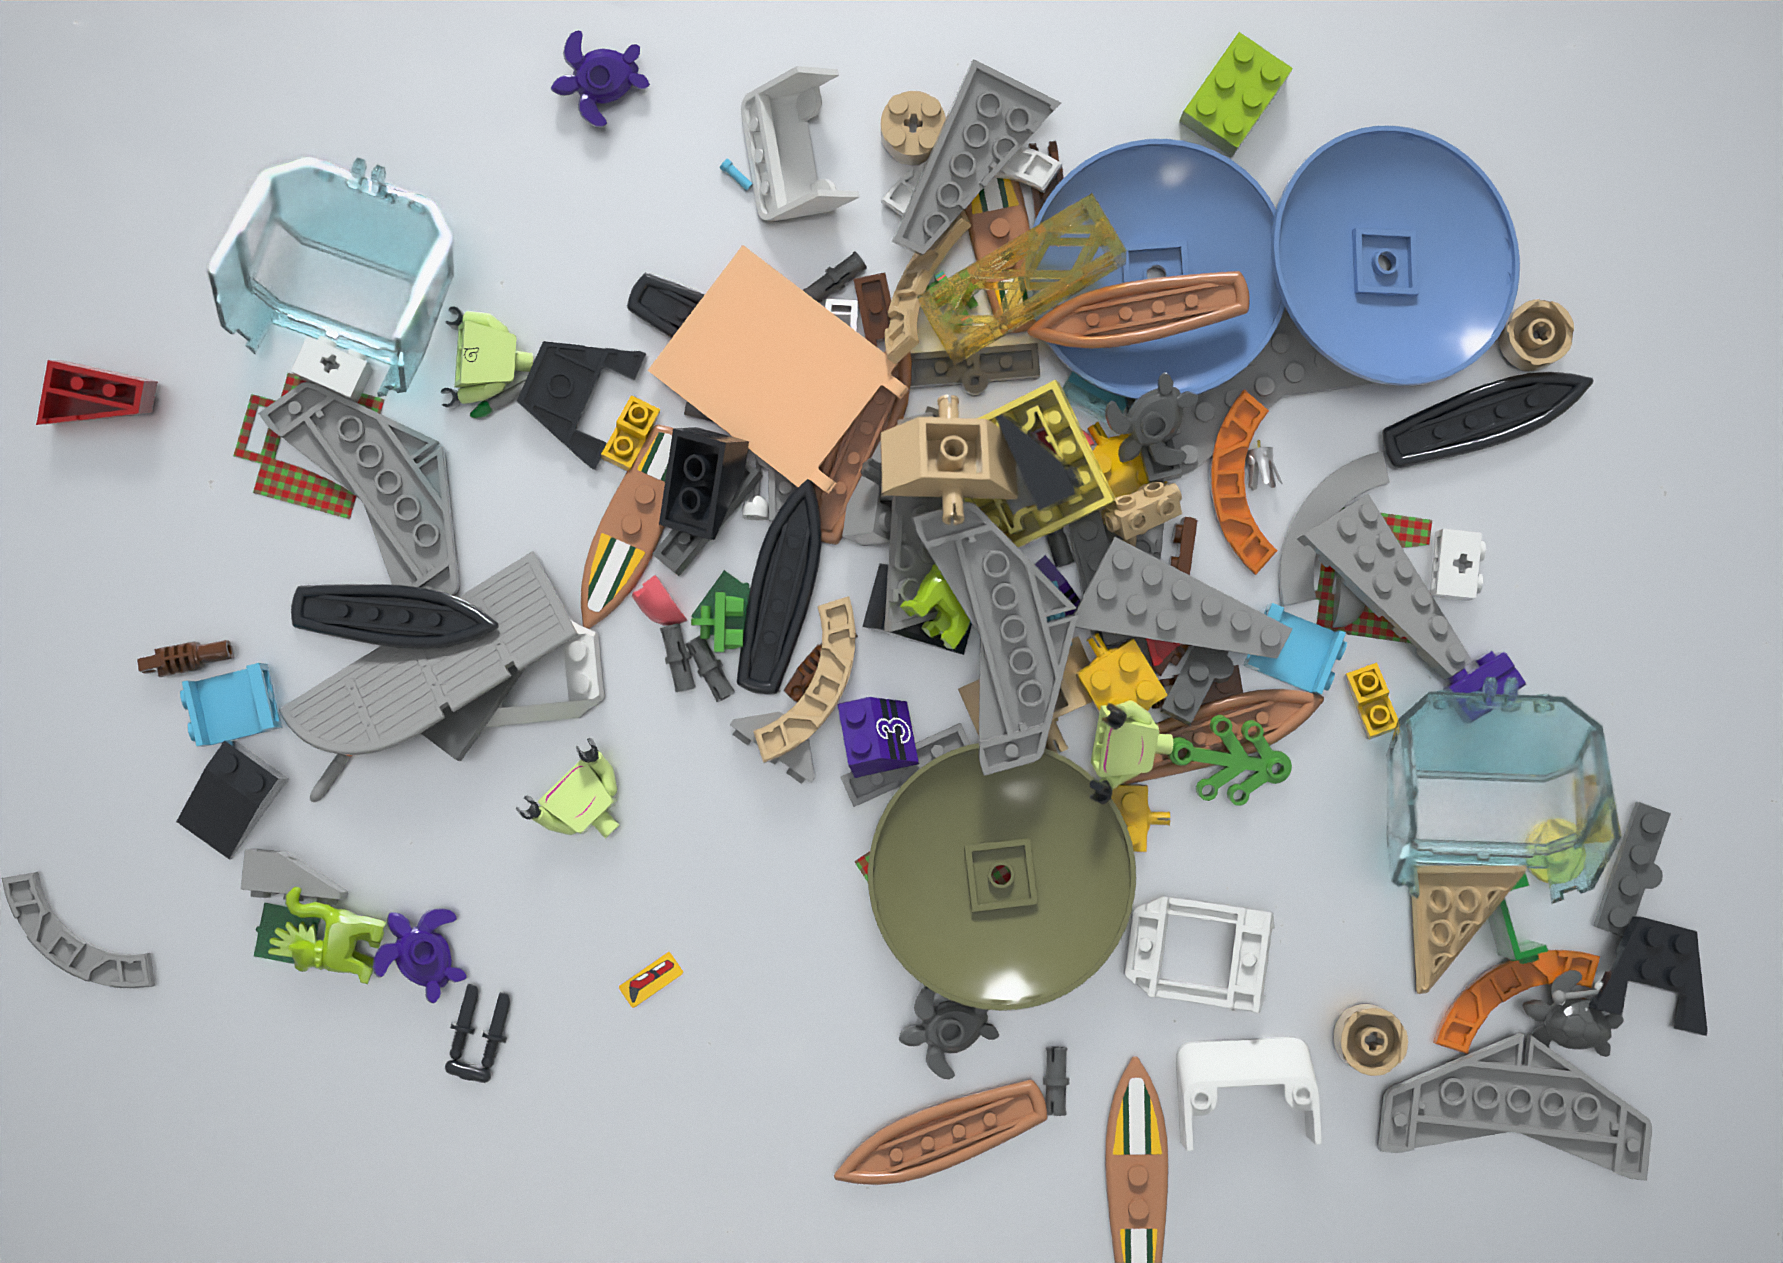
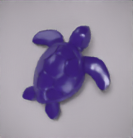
M580 30L574 31L567 38L563 49L566 63L574 70L573 75L567 74L557 78L553 82L551 90L561 96H568L578 92L581 95L578 102L580 115L589 124L595 127H603L607 124V121L598 110L596 103L615 101L623 96L631 86L644 90L650 85L648 79L643 74H638V66L634 62L639 58L640 46L637 44L630 45L623 54L611 49L601 48L583 55L581 50L583 33Z
M447 909L428 910L420 918L417 927L412 928L410 921L404 915L390 912L387 917V925L391 933L397 937L395 943L383 944L377 950L373 961L374 974L379 978L383 977L390 964L395 960L400 972L411 982L426 987V999L432 1004L436 1003L441 995L440 988L445 987L448 981L456 983L466 979V974L462 969L451 967L452 960L449 946L445 939L434 931L438 926L457 920L455 913Z

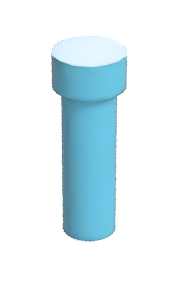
M727 158L719 168L724 173L727 172L748 191L753 183L733 166V162Z

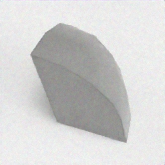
M1340 574L1335 577L1332 628L1345 627L1356 621L1365 608V604L1342 583V576Z

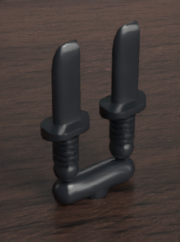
M468 983L457 1023L451 1022L450 1029L456 1031L449 1055L454 1060L446 1062L445 1070L447 1073L464 1080L487 1083L491 1079V1072L488 1069L494 1065L499 1042L506 1043L507 1037L502 1036L509 1011L510 998L506 993H499L489 1032L483 1031L482 1037L488 1039L485 1046L486 1050H484L485 1053H483L484 1057L481 1060L483 1067L457 1061L462 1056L463 1046H465L464 1043H466L465 1040L468 1036L467 1033L474 1035L475 1028L470 1027L478 999L477 986Z

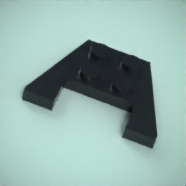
M543 341L519 394L517 403L590 469L595 470L607 443L577 430L576 427L602 368L634 381L646 353L642 351H626L614 348H597Z
M1633 916L1615 951L1617 957L1610 971H1605L1600 981L1603 985L1598 995L1592 997L1589 1008L1622 1015L1628 982L1679 994L1674 1029L1707 1036L1708 1029L1697 931L1644 917Z

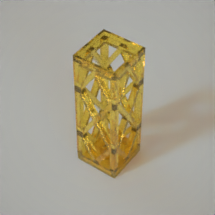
M1093 193L920 294L917 296V299L950 359L956 365L1126 265L1127 250ZM1064 234H1090L1089 238H1059ZM1049 246H1084L1071 270H1037ZM1100 247L1104 254L1093 260ZM1025 258L1019 270H1005ZM988 279H1014L1013 282H985ZM1031 279H1061L1057 282H1030ZM975 290H1008L995 315H962ZM1025 290H1042L1018 304ZM949 303L944 314H942L939 308ZM957 324H984L983 326H956ZM955 334H967L959 340L955 336Z

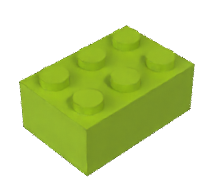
M1238 32L1184 109L1179 122L1232 158L1286 82L1293 68L1241 32Z

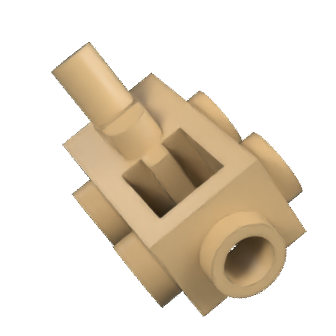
M1156 481L1144 484L1138 491L1130 495L1116 497L1114 503L1104 507L1106 514L1103 515V519L1110 532L1116 533L1123 538L1124 542L1136 547L1137 535H1142L1147 530L1182 514L1180 506L1182 495L1180 489L1175 483L1167 485L1164 482Z

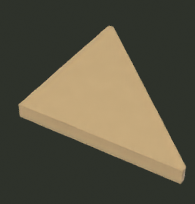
M1410 866L1417 994L1428 993L1524 875L1527 871L1526 866Z

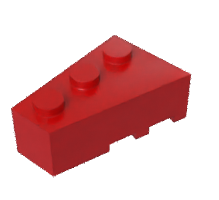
M47 360L36 425L150 414L153 411L158 381L63 360Z

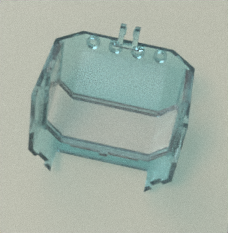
M309 157L263 171L207 270L220 326L230 334L238 332L247 340L245 346L254 354H256L271 324L318 339L319 335L336 342L337 347L346 350L350 348L371 359L391 365L377 392L378 397L387 396L389 390H394L397 393L407 392L425 356L454 277L452 237L434 201L421 194H412L397 189L390 183H384L386 171L385 167L381 165L375 166L370 179L366 178L367 166L365 160L357 158L354 161L351 172L337 168L327 161H318Z
M1486 677L1483 684V692L1429 691L1398 719L1386 753L1387 850L1391 882L1398 887L1402 885L1407 886L1410 894L1418 899L1420 892L1417 864L1502 865L1547 869L1552 904L1564 900L1563 894L1575 889L1581 894L1593 890L1621 840L1603 726L1564 696H1551L1549 694L1518 695L1517 678L1507 679L1504 685V694H1496L1497 681L1495 677Z

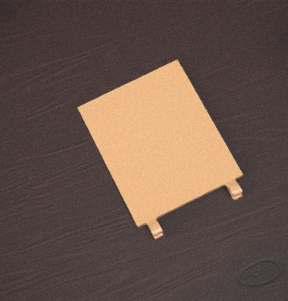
M744 245L741 246L648 369L651 374L731 436L749 441V450L797 487L809 479L828 494L837 483L821 472L819 467L880 387L884 386L899 399H902L909 390L907 386L892 376V372L898 363L895 365L879 348Z

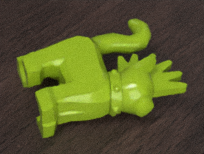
M935 563L932 565L931 571L923 579L914 599L904 601L900 608L910 617L915 614L923 617L934 607L938 614L933 621H926L922 629L930 637L942 634L943 645L946 648L954 649L966 633L971 621Z
M294 887L286 894L285 904L290 913L301 918H322L326 923L324 940H317L314 924L307 930L305 923L301 922L298 930L291 922H287L285 926L288 932L280 928L275 929V933L280 938L270 939L269 942L277 947L270 948L268 953L292 957L295 961L294 967L300 972H305L315 967V969H326L337 973H352L358 975L360 983L368 984L373 973L374 957L356 951L355 947L358 940H365L369 943L370 947L379 949L386 922L367 916H358L346 909H335L330 905L319 902L304 905L299 902L300 887Z

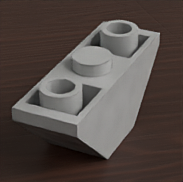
M774 712L733 719L730 726L736 730L732 735L748 746L751 741L757 744L753 731L767 726L784 714ZM809 739L792 751L770 761L775 765L780 760L787 765L789 769L786 773L801 784L805 779L812 783L816 777Z

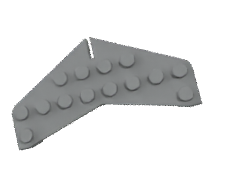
M1284 309L1279 324L1269 342L1243 371L1217 388L1198 395V401L1195 405L1183 408L1180 428L1172 438L1175 449L1183 450L1187 454L1185 461L1179 464L1182 472L1181 477L1196 470L1212 456L1221 424L1233 402L1244 389L1266 409H1269L1287 395L1375 384L1376 382L1352 375L1321 355L1301 334L1287 310Z
M313 382L299 384L258 413L271 430L294 446L363 502L392 585L428 588L453 596L457 594L459 590V577L444 448L440 447L421 462L416 463L417 459L440 444V442Z
M963 502L965 521L958 525H954L953 517H951L950 525L943 523V507L912 517L917 534L980 635L978 757L983 775L985 776L1035 762L1043 755L1078 614L1075 613L1047 621V616L1076 609V607L974 503Z
M1520 1032L1391 1086L1386 1090L1383 1097L1378 1149L1381 1152L1401 1153L1413 1151L1414 1148L1515 1132L1600 1165L1629 1179L1647 1181L1652 1137V1124L1649 1118L1528 1033L1524 1064H1521L1524 1034Z

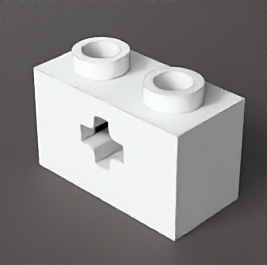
M319 335L316 340L307 336L292 366L291 372L301 380L313 382L358 403L373 371L371 365L366 361L367 356L350 348L347 353L336 348V342ZM338 363L340 365L338 370L328 369L329 364L336 365Z
M1441 529L1435 532L1430 583L1432 597L1469 601L1476 599L1477 594L1481 593L1483 575L1479 574L1480 561L1484 560L1486 553V543L1482 541V533L1452 529ZM1459 559V563L1465 564V569L1459 571L1458 567L1453 566V561Z

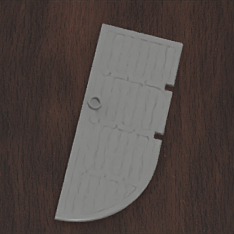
M532 551L458 597L481 609L498 622L499 627L496 630L480 638L442 648L411 649L381 645L286 704L279 711L288 727L300 739L320 750L343 755H359L382 751L410 740L444 719L445 715L442 709L450 705L451 710L455 712L511 677L508 668L514 664L521 671L576 637L578 633L540 561Z

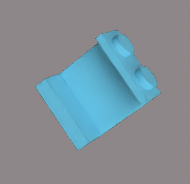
M1268 604L1264 614L1293 630L1277 659L1247 654L1243 666L1309 693L1320 695L1323 690L1328 691L1335 677V673L1331 671L1336 659L1341 660L1347 647V642L1343 641L1346 632L1341 630L1334 632L1283 611L1284 607L1277 604Z
M256 663L246 666L247 669L199 681L187 680L182 682L183 690L180 691V698L184 709H188L191 721L188 723V733L191 740L196 742V746L207 747L223 743L225 740L231 741L283 728L268 664Z

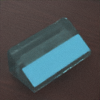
M1073 371L1062 388L1071 405L1106 424L1108 423L1105 409L1109 402H1116L1122 414L1127 407L1124 397L1097 388L1083 380Z

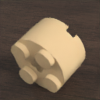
M907 91L891 97L881 116V140L885 149L896 161L905 165H920L928 160L946 119L939 100L920 91ZM911 124L917 125L915 133L910 132Z
M1540 299L1530 300L1510 314L1504 329L1497 339L1501 352L1508 362L1524 372L1537 371L1558 361L1570 350L1574 323L1568 311L1559 303ZM1535 331L1540 334L1538 339H1535L1532 335Z
M1360 1004L1346 1009L1335 1025L1333 1039L1339 1057L1360 1073L1371 1076L1384 1075L1400 1064L1406 1056L1408 1035L1404 1026L1394 1014L1379 1006ZM1371 1033L1376 1036V1041H1372L1368 1045L1364 1040Z

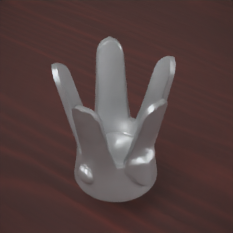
M1257 440L1258 448L1247 451L1248 465L1250 467L1248 488H1251L1253 491L1257 489L1259 469L1262 481L1271 488H1275L1274 472L1278 481L1281 484L1283 483L1273 462V447H1261L1260 440Z

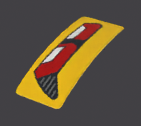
M667 952L621 984L619 990L630 1006L634 1008L681 976L683 970L672 954Z

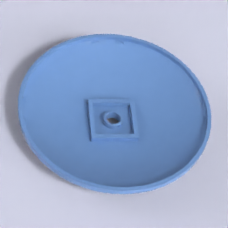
M1372 126L1353 130L1330 140L1304 160L1293 173L1283 190L1274 215L1271 232V258L1274 277L1282 302L1290 318L1306 340L1321 355L1352 375L1368 381L1395 386H1416L1447 378L1474 363L1492 346L1504 329L1513 310L1520 277V257L1517 236L1510 213L1493 182L1469 156L1452 144L1427 132L1400 126ZM1379 255H1384L1390 260L1391 268L1389 271L1380 267L1378 263Z
M1173 139L1131 141L1106 149L1085 160L1073 169L1051 192L1039 211L1031 231L1026 255V287L1031 311L1036 322L1053 310L1052 305H1060L1081 294L1102 287L1147 279V272L1151 268L1162 269L1166 277L1240 271L1249 289V311L1244 315L1198 329L1127 346L1088 349L1067 347L1049 342L1047 344L1056 356L1083 380L1099 389L1129 399L1137 400L1143 394L1158 388L1159 376L1165 372L1172 378L1173 387H1177L1181 394L1189 391L1200 395L1231 380L1243 371L1267 345L1285 309L1276 285L1271 258V232L1276 207L1260 184L1237 163L1217 151L1186 141Z

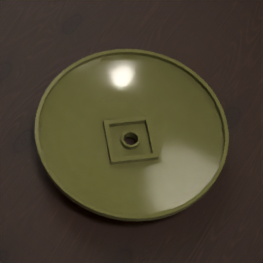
M979 743L951 750L921 767L898 789L886 806L874 833L869 854L868 890L871 907L877 926L893 955L912 976L935 993L957 1003L986 1010L1004 1011L1036 1007L1054 1001L1085 983L1101 968L1117 947L1127 927L1135 898L1136 863L1132 841L1126 823L1112 798L1106 804H1100L1090 799V795L1096 791L1090 788V781L1094 778L1070 759L1054 751L1044 749L1043 755L1035 762L984 776L978 757ZM998 865L1006 866L1011 872L1009 882L1004 885L996 884L991 877L992 870Z

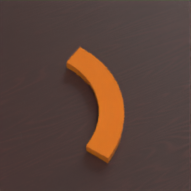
M1244 389L1233 402L1217 434L1212 453L1210 485L1216 517L1226 540L1242 563L1254 575H1257L1278 550L1260 531L1249 510L1245 491L1244 467L1247 451L1254 433L1269 410Z
M1548 950V952L1538 954L1540 959L1534 962L1519 964V960L1511 961L1508 959L1493 966L1478 976L1457 996L1441 1021L1433 1043L1468 1054L1478 1029L1486 1020L1488 1014L1500 1003H1504L1511 997L1529 988L1552 984L1557 976L1569 970H1577L1582 974V979L1576 985L1591 988L1600 956L1581 951Z

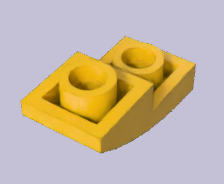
M631 395L616 421V428L601 453V459L626 471L631 470L644 442L656 423L660 409Z
M1374 663L1346 673L1348 686L1368 739L1370 740L1400 729L1401 724L1388 695L1390 692L1378 664Z

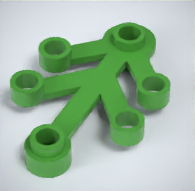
M1217 715L1211 719L1210 729L1221 738L1230 753L1197 748L1186 738L1175 737L1173 738L1172 753L1166 754L1173 763L1180 766L1187 765L1191 761L1226 766L1209 779H1202L1197 783L1196 793L1205 801L1213 800L1217 796L1220 787L1243 771H1257L1243 783L1233 784L1228 788L1227 797L1237 806L1247 803L1249 794L1264 783L1278 784L1285 781L1292 770L1290 758L1281 751H1273L1263 736V727L1254 720L1246 721L1241 727V733L1244 738L1253 743L1261 758L1248 756L1232 732L1231 721L1223 715ZM1220 721H1225V728L1222 731H1217V724ZM1256 726L1257 732L1255 735L1248 736L1249 728ZM1182 748H1187L1186 756L1178 758V751ZM1276 763H1280V770L1276 773H1272L1273 765ZM1206 785H1211L1210 793L1203 795L1202 789ZM1237 790H1242V797L1235 800L1233 798L1234 793Z

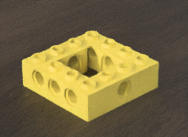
M1053 380L977 418L987 419L1000 427L996 417L1003 414L1011 417L1030 433L1044 427L1048 443L1053 446L1057 455L1065 460L1070 467H1077L1084 482V485L1079 487L1082 495L1047 511H1038L1034 504L1021 508L1013 515L1006 499L964 498L965 502L974 503L1018 549L1116 501L1060 382L1057 380Z

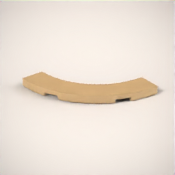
M965 210L957 216L924 255L920 256L914 253L898 282L888 310V316L891 318L889 328L885 329L887 358L895 365L919 344L917 319L923 295L945 255L971 227Z
M849 596L817 607L822 628L821 656L816 673L804 695L793 708L779 719L753 731L763 763L783 756L809 739L824 724L841 699L848 683L855 652V622Z

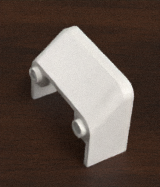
M795 66L747 93L742 100L741 116L758 214L763 220L778 221L826 213L860 198L859 191L837 190L831 180L817 179L808 120L817 115L822 105L819 86L838 77V69Z
M1273 1037L1192 1041L1184 1043L1177 1050L1176 1074L1180 1143L1186 1151H1194L1192 1116L1210 1114L1218 1102L1217 1088L1284 1084V1096L1287 1103L1296 1110L1305 1111L1306 1137L1315 1145L1322 1144L1319 1089L1309 1048L1299 1038Z

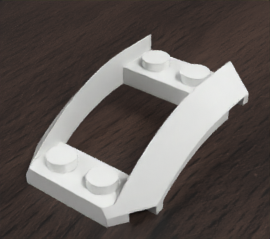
M571 620L578 635L563 644L569 701L503 708L501 703L485 727L582 718L586 711L591 707H595L604 699L598 633Z
M1161 896V898L1133 909L1125 976L1143 989L1150 997L1196 1002L1260 1013L1266 997L1264 995L1272 929H1275L1273 913ZM1169 914L1237 924L1228 989L1160 979Z

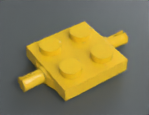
M1100 422L1091 425L1087 430H1089L1097 444L1093 449V453L1114 497L1130 495L1138 491L1142 485L1148 484L1140 454L1131 461L1120 462L1119 447L1129 437L1128 434L1108 438L1099 424Z
M1099 633L1086 639L1096 657L1088 666L1078 671L1076 675L1099 713L1101 705L1107 706L1108 703L1118 705L1130 700L1136 702L1146 711H1149L1153 704L1168 696L1134 639L1131 638L1122 645L1107 649Z
M1120 784L1112 790L1111 798L1126 823L1134 852H1147V833L1150 825L1170 826V819H1157L1170 818V811L1151 812L1148 805V785Z

